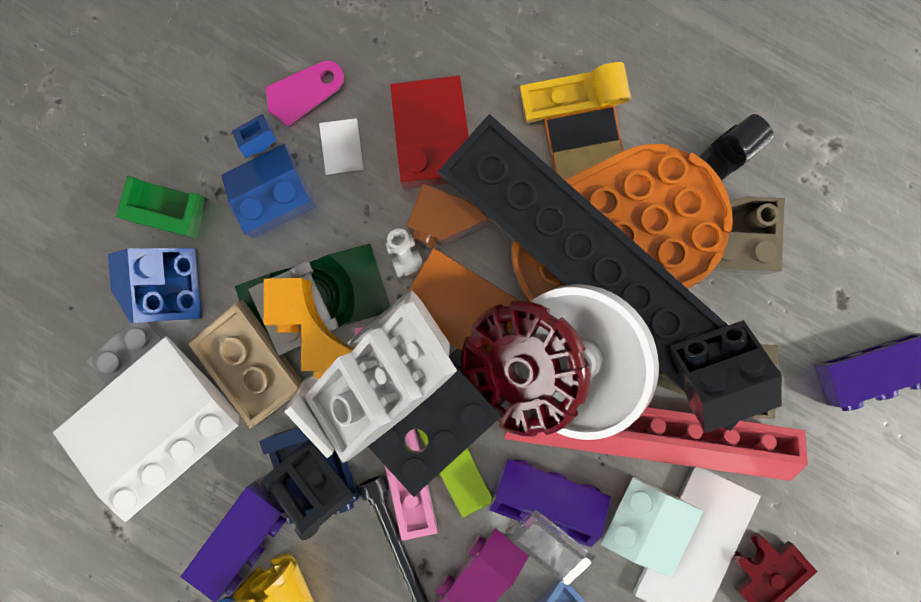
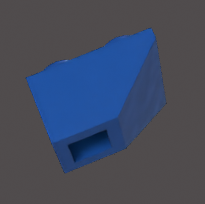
M127 248L108 254L111 291L130 323L201 318L195 248Z

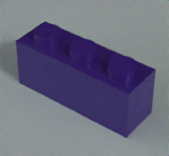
M913 333L814 364L826 404L839 407L842 411H852L864 407L863 401L872 398H876L877 401L891 399L899 396L898 390L910 387V390L921 389V333Z
M507 459L499 473L489 511L592 547L602 537L611 496L601 493L600 489L593 485H579L568 481L560 473H546L535 469L527 461Z
M255 481L247 486L180 577L213 602H217L224 593L230 597L244 579L239 575L244 566L248 564L250 567H253L265 551L261 543L269 534L274 538L286 522V519L282 516L285 511L274 495L268 494Z

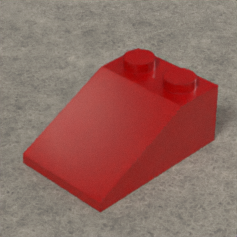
M460 75L390 84L397 157L403 189L422 187L423 184L428 186L449 184L438 174V170L469 137Z

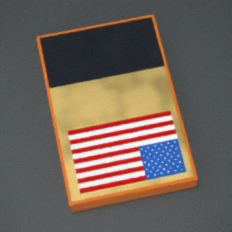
M614 105L544 119L553 170L564 180L623 151Z

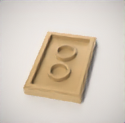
M244 300L236 302L187 343L249 429L258 425L292 399L303 382L286 357L278 355L269 334Z

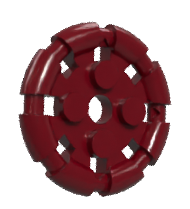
M512 301L510 306L505 307L502 304H498L480 315L471 326L473 331L471 336L466 337L464 340L461 367L463 374H466L467 378L500 413L501 417L497 420L500 423V428L516 435L535 437L539 432H544L546 435L558 432L578 416L577 408L580 404H585L589 394L591 370L590 364H585L582 353L586 350L584 344L570 323L563 317L557 319L549 313L550 308L529 301ZM512 321L515 331L512 333H508L507 324ZM541 326L550 333L548 336L536 334L538 328ZM484 341H487L489 344L493 346L491 351H488L486 349ZM567 356L570 368L561 370L558 358ZM516 361H520L528 367L530 373L528 380L522 379L516 373ZM482 371L485 373L486 382L483 381ZM558 391L565 396V399L560 402L553 395ZM501 397L511 403L507 410L500 405ZM536 408L538 417H535L530 410Z

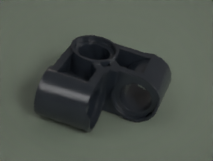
M751 114L738 125L735 124L722 134L699 157L713 168L722 181L774 138L773 130L764 118L757 114Z

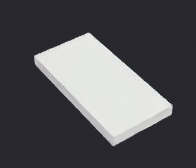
M691 467L677 497L703 510V513L673 577L644 567L633 590V594L646 602H712L760 500V495L704 468Z

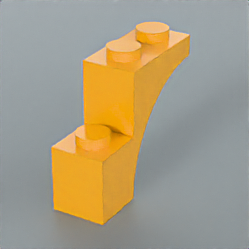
M303 278L264 279V325L275 326L276 333H300L301 326V371H314V378H321L338 357L349 354L354 350L353 347L337 338L321 319L314 302L311 281Z

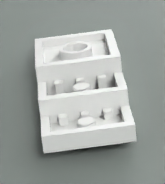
M414 302L401 305L382 328L369 331L351 353L338 357L305 395V399L342 463H344L406 417L457 370Z

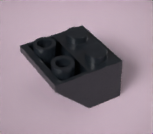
M744 320L670 346V352L689 405L705 433L782 406V375Z

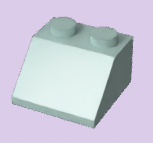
M633 477L601 545L638 565L673 577L702 516L703 510L638 477Z

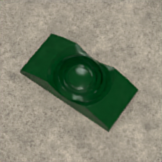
M371 244L328 254L309 262L314 271L311 276L331 319L335 318L339 327L378 316L390 307ZM293 267L272 272L235 286L239 301L244 300L267 333L268 331L248 289L264 282V279H271L289 271Z

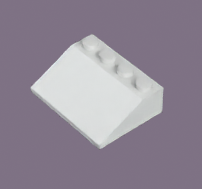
M165 336L55 429L53 434L98 498L126 522L238 427L240 415L215 385Z

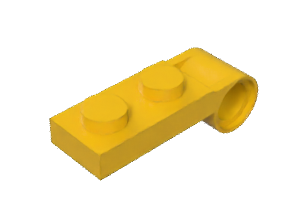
M623 62L608 63L596 67L592 72L520 85L519 88L526 123L612 105L616 106L631 100Z

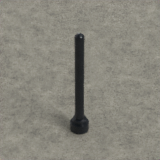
M378 475L357 485V489L363 501L366 500L368 506L372 505L412 602H428L386 502V498H388L386 491L389 488L384 476Z

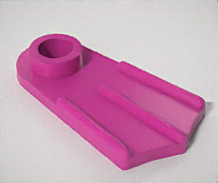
M322 61L267 86L265 89L268 98V111L278 117L286 126H290L341 88L344 82V73L341 67L333 61ZM333 73V81L328 84L323 83L324 75Z

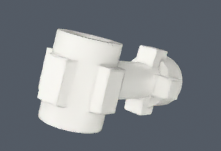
M403 229L392 230L387 236V243L385 245L389 255L395 253L398 256L392 258L398 278L406 277L408 279L417 276L424 263L419 250L411 251L410 247L415 246L412 235H408Z

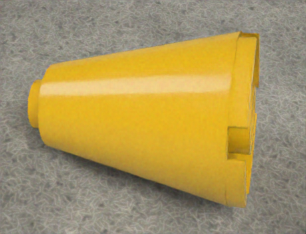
M283 553L270 559L273 566L264 572L260 567L257 568L240 584L233 594V598L236 600L234 602H314L297 561L291 553Z

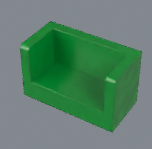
M127 176L116 218L197 239L207 198L193 192L189 194Z

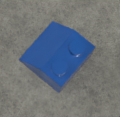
M285 143L221 175L228 202L244 234L252 238H256L317 207Z

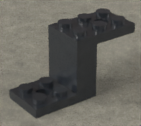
M459 349L454 350L449 355V359L457 371L412 412L367 446L413 497L501 417L489 400L462 372V351ZM482 371L483 381L486 382L485 373ZM502 397L500 405H502L506 401ZM419 429L427 435L428 444L423 450L414 451L407 446L405 437L409 431Z

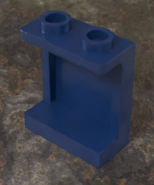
M297 426L260 440L259 443L263 455L269 453L273 468L275 469L307 442L309 438ZM334 449L333 454L326 459L355 495L334 514L336 515L353 509L355 507L353 502L359 499L360 494L350 461L342 463ZM291 477L288 478L285 483L286 488L306 515L314 510V507ZM287 515V516H286L287 524H288V525H289V524H292V523H293L292 520H291L290 517Z

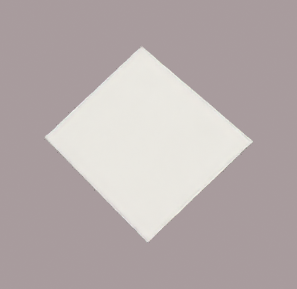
M357 118L319 123L325 175L364 170Z

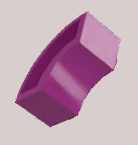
M496 528L485 538L482 535H478L467 550V553L470 555L453 576L448 573L437 586L435 591L439 596L435 602H496L514 584L529 555Z

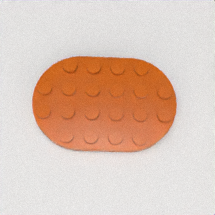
M666 144L640 145L622 151L565 180L687 289L707 277L724 255L723 252L729 233L732 231L730 199L724 184L716 172L704 160L693 153H687L669 147ZM513 241L512 264L515 278L529 302L545 292L564 286Z

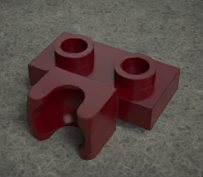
M752 533L750 535L751 541L756 546V553L753 557L745 558L738 551H735L732 558L743 572L748 575L735 588L747 602H785L818 572L793 543L788 541L776 551L759 533Z

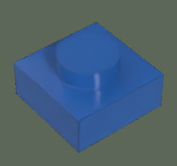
M263 113L232 130L237 146L245 158L254 153L257 154L265 151L270 144L277 141Z

